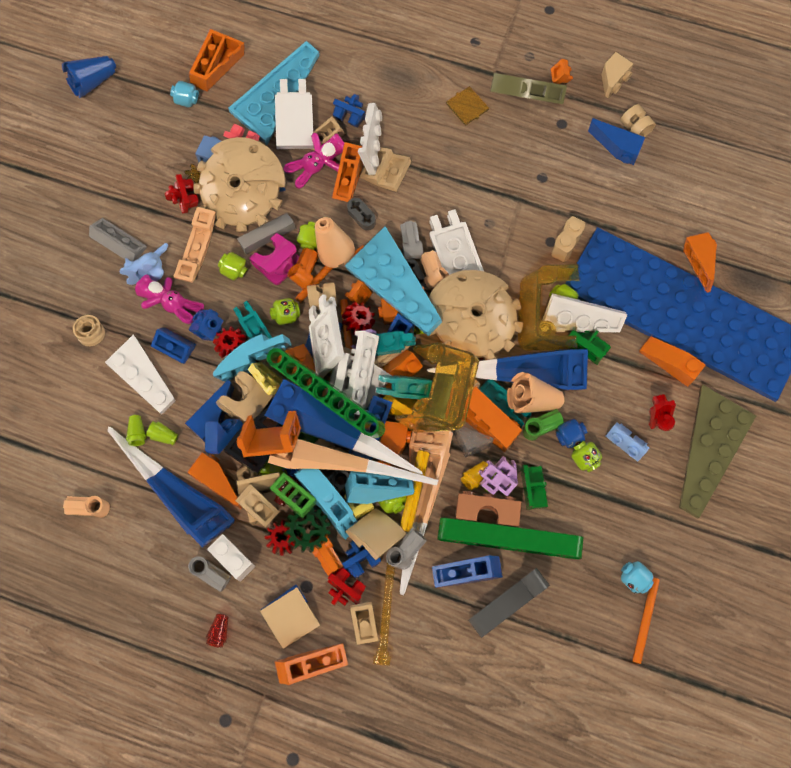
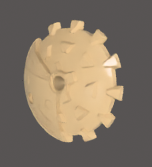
M236 137L217 143L211 148L213 155L207 162L201 160L197 167L201 175L199 183H194L193 189L195 194H200L203 205L199 207L215 211V218L217 220L214 225L222 229L228 224L236 226V232H246L247 225L255 222L258 223L259 227L269 221L265 216L272 208L278 211L282 200L277 199L279 187L285 188L286 182L282 164L266 145L254 139ZM240 180V185L234 188L235 181Z
M464 270L450 274L442 279L429 295L431 303L442 320V323L430 336L437 334L442 341L439 348L447 355L451 350L462 355L460 360L462 362L470 363L472 358L484 357L485 360L497 359L495 353L503 348L509 352L515 345V343L510 341L514 332L521 333L523 322L517 321L516 310L521 309V304L518 299H511L506 292L509 288L508 285L493 274L478 270ZM472 311L478 312L480 316L473 315Z

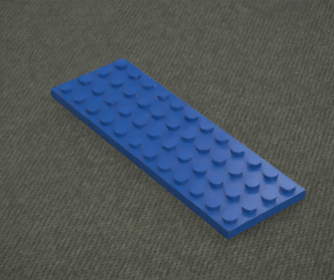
M598 227L565 283L578 293V300L626 312L627 317L624 324L649 337L652 336L690 353L707 367L774 402L779 399L791 374V324L713 285L711 292L706 293L702 283L696 276Z

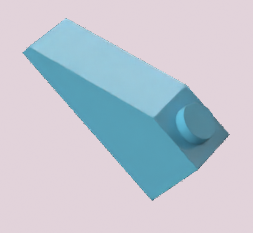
M350 471L345 484L347 503L370 504L414 494L413 481L387 475Z

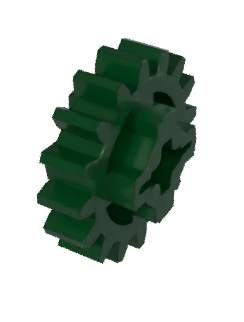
M313 507L302 522H295L301 516L293 511L295 516L289 514L287 519L290 522L284 524V527L289 528V530L284 532L285 536L290 535L287 543L294 542L293 549L300 546L302 553H304L306 548L309 549L310 553L313 552L314 546L319 550L322 547L320 542L326 543L328 541L324 536H329L331 533L329 530H326L331 524L324 521L328 516H321V509L315 512ZM314 518L319 522L320 526L317 525ZM306 525H309V529L311 530L308 534L306 533V529H304ZM294 532L298 533L301 540L295 536ZM320 536L316 541L309 543L311 537Z

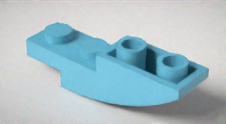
M260 334L241 344L226 356L213 372V376L222 381H230L240 371L250 373L248 371L250 365L256 363V360L266 359L271 349L278 348L285 351L286 348L291 347L290 339L283 334L271 339Z
M300 469L294 475L307 492L316 498V505L328 516L327 518L337 532L346 540L349 537L346 530L358 522L351 508L319 469Z

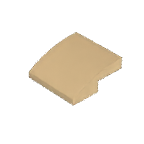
M380 147V151L377 153L379 166L376 167V174L368 175L364 167L360 177L374 185L397 192L412 161L410 157L393 154L391 149Z
M279 472L236 480L238 495L240 496L249 484L258 492L270 490V487L280 477Z
M376 508L346 530V533L359 548L363 545L375 560L380 558L407 535L394 520Z
M295 588L260 610L283 649L321 626L298 588Z

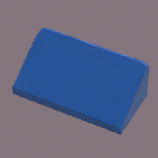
M164 327L156 330L151 347L182 364L186 363L196 346L195 343Z

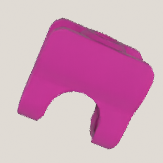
M275 233L270 238L275 247L273 253L267 256L254 253L249 259L253 266L274 285H279L288 277V271L297 263L299 256L296 254L297 248L293 243L283 238L280 234Z

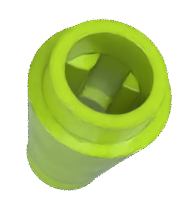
M132 415L129 417L126 440L130 446H141L145 444L147 439L140 415Z
M152 421L146 433L150 440L171 445L176 443L179 435L159 421Z

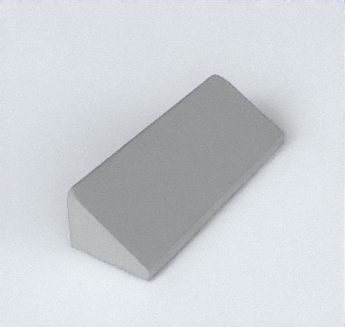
M285 213L242 235L237 240L245 254H248L271 242L270 238L275 233L283 236L296 229L295 223Z
M104 218L89 226V236L123 259L128 258L130 261H135L147 248L145 244Z

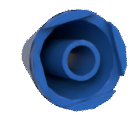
M108 56L62 63L63 73L67 72L68 76L66 81L76 96L79 95V98L84 97L112 76L116 69L114 60Z

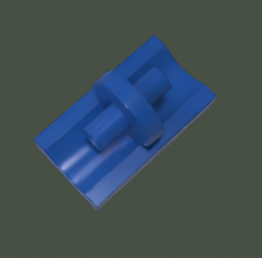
M353 94L351 98L346 96L345 102L334 99L333 117L343 121L345 114L349 113L351 116L348 123L358 128L366 116L365 111L356 108V106L359 108L363 106V103L359 102V95Z
M352 540L349 542L352 548L345 553L348 557L355 553L356 555L342 564L354 578H357L365 573L360 562L367 559L373 568L381 563V559L375 560L366 549L360 552L359 550L363 549L364 546L362 545L359 548Z

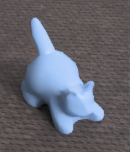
M168 243L163 244L154 252L142 255L135 261L125 258L124 267L119 272L128 276L127 284H136L146 274L153 281L160 280L164 274L160 256L167 250Z

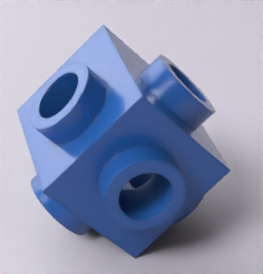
M212 309L199 310L193 316V322L189 331L202 340L213 341L216 332L219 333L221 331V325L224 320L219 318V314Z

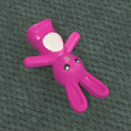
M313 133L311 138L315 151L308 152L302 159L287 163L283 167L284 172L288 174L304 169L303 173L295 181L296 188L304 187L310 177L318 173L324 164L338 172L340 164L332 159L342 154L344 142L337 133L322 145L318 134Z
M147 274L136 283V295L148 299L141 303L143 309L161 303L167 312L175 313L186 324L193 322V316L185 309L194 312L204 310V304L184 299L177 291H170L173 279L170 277L165 279L164 286L157 281H153Z

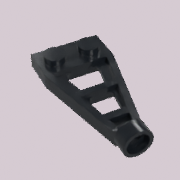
M267 409L253 419L256 429L268 428L263 424V421L267 418L264 416ZM279 423L276 425V427H282V426H283V425H281V424H279ZM241 429L225 447L224 452L259 475L267 464L270 455L243 457L241 449L237 446V437L240 436Z

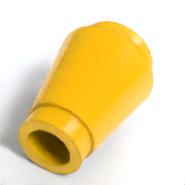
M482 461L464 472L461 477L463 485L469 490L477 489L480 485L479 483L484 479L479 471H484L488 464Z

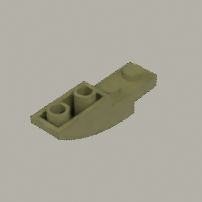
M494 73L490 92L563 104L567 86Z

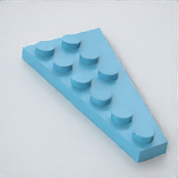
M307 41L304 42L228 108L229 112L250 131L260 135L259 139L267 145L276 131L275 95H277V92H280V79H287L288 92H298V79L307 78L319 57V51Z
M386 226L345 265L349 272L364 282L366 286L426 335L429 336L442 323L439 314Z

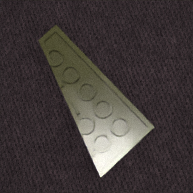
M703 384L700 386L696 419L693 425L689 448V459L685 470V482L683 483L679 508L697 519L703 513L756 418V415Z

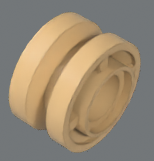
M93 315L81 316L73 325L74 335L84 346H95L105 336L104 327L98 318Z

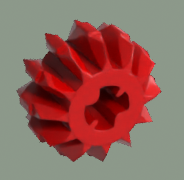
M357 302L348 305L342 313V318L344 319L342 325L348 326L346 331L351 329L353 335H355V331L372 329L376 320L373 319L375 313L369 311L371 306L364 307V302L360 303V305Z
M230 326L228 331L222 328V334L216 332L217 339L213 340L214 345H216L214 350L219 352L221 358L228 356L234 349L245 343L246 336L241 334L242 332L239 328L234 331V328Z
M281 520V526L276 521L273 522L275 529L273 530L268 527L267 531L271 535H265V539L270 541L266 544L267 548L273 547L272 553L276 554L279 551L280 556H284L285 550L292 554L293 552L290 547H294L295 544L294 542L287 543L290 535L286 536V541L282 540L279 542V535L284 536V532L289 530V528L284 527L285 520Z

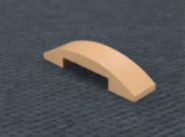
M200 207L196 208L191 223L193 228L182 260L179 259L174 274L175 279L191 283L195 280L208 250L214 227L215 211Z

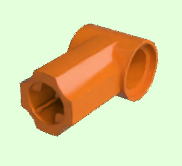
M309 248L302 249L297 263L290 268L287 274L302 289L311 284L313 280L311 273L318 259V253Z
M320 536L311 538L309 543L316 541ZM324 536L328 541L326 543L320 542L322 547L319 550L314 546L312 553L315 558H318L324 571L329 576L331 573L335 574L344 566L332 548L334 546L328 536Z

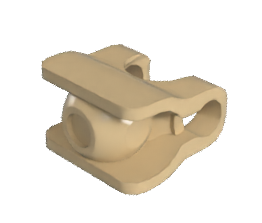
M240 371L235 376V381L242 388L243 395L241 400L234 401L230 397L223 395L219 397L216 404L232 419H240L245 424L248 416L252 415L254 419L262 412L272 398V395H268L252 376Z

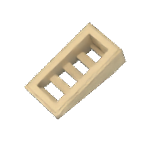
M333 116L313 131V133H317L318 136L322 135L324 138L322 141L320 140L321 145L336 133L341 138L346 134Z

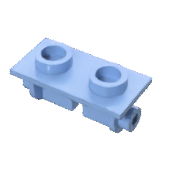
M616 422L606 437L638 462L648 451V443H645L636 435L634 438L630 437L632 432L622 423Z

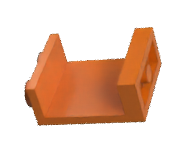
M288 411L282 427L256 429L252 415L248 416L245 424L242 426L240 436L237 437V446L241 449L243 457L293 452L301 430L297 411Z

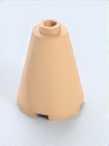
M323 217L319 219L315 224L319 260L323 265L331 268H337L338 265L343 263L344 265L347 264L355 253L352 239L331 218Z
M525 372L517 373L511 380L513 382L512 387H508L507 390L508 406L516 413L558 410L564 404V394L562 391Z

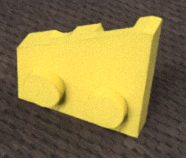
M262 362L252 363L248 368V371L268 395L276 394L283 381L282 378Z

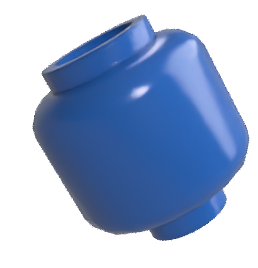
M571 419L560 424L558 431L555 433L561 446H566L570 449L579 445L582 441L585 442L584 434L588 432L583 422L579 423L576 419Z

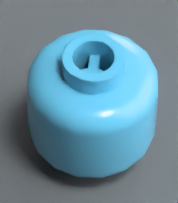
M178 81L175 86L172 85L170 96L173 97L175 104L192 107L193 104L196 105L199 91L196 90L194 84Z
M639 561L628 562L622 567L621 581L633 593L643 594L652 587L653 574L643 563Z

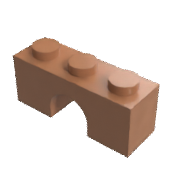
M463 491V494H458L455 519L477 522L478 513L483 509H489L496 515V525L519 527L521 501H516L517 498L505 496L504 499H499L493 494L476 496L474 492Z

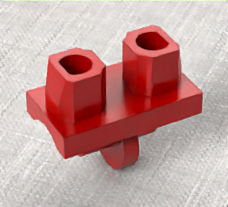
M176 174V182L174 186L170 185L168 187L169 190L165 192V198L168 201H172L173 204L179 202L182 214L188 213L189 208L198 206L197 195H187V192L194 190L193 180L183 179L181 174Z
M665 394L654 396L652 399L654 406L649 411L651 415L649 426L651 429L658 426L661 430L670 431L675 425L673 414L676 403L674 400L668 401Z
M343 567L335 574L331 573L328 577L329 580L327 582L339 591L337 592L331 588L328 592L334 597L331 604L335 606L340 602L346 606L349 601L343 597L344 595L357 605L361 602V596L366 586L359 580H356L351 588L346 585L345 582L351 574Z

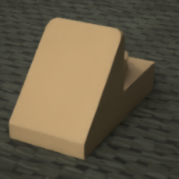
M250 484L235 500L264 527L280 512Z
M372 602L351 605L350 610L357 645L378 641Z

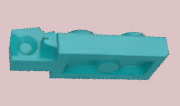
M404 331L375 334L379 336L375 356L401 353L402 350H405V346L416 345V337L413 333L405 334Z

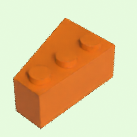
M210 29L189 72L190 83L194 84L197 88L208 91L244 56V42Z
M476 386L459 406L458 416L504 453L522 431L520 425L515 420L510 419Z

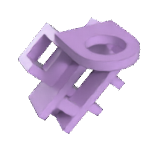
M503 456L494 465L488 460V466L485 470L479 471L480 475L484 478L479 484L493 495L500 490L508 496L518 484L515 461L511 460L509 463L506 461V457Z

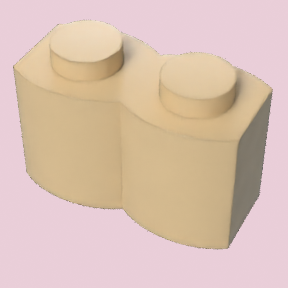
M574 216L567 220L563 232L559 234L555 241L552 257L562 262L570 258L574 246L579 242L584 231V221Z

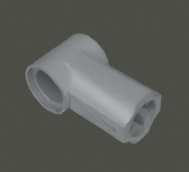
M407 221L401 224L404 258H422L423 247L422 242L419 241L416 222Z
M412 528L397 547L388 550L386 554L387 563L402 570L409 568L412 564V558L427 541L426 538L416 529ZM399 555H401L400 561L397 562Z
M194 557L189 562L188 568L190 573L219 592L223 591L231 579L229 574L203 557ZM203 561L205 568L202 572L197 573L195 565L197 562Z

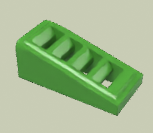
M284 472L270 487L272 492L302 518L317 503L315 497ZM287 481L289 484L282 492L278 489ZM292 487L295 488L289 497L285 496ZM300 493V498L294 503L292 500ZM305 499H307L308 502L301 509L299 506Z

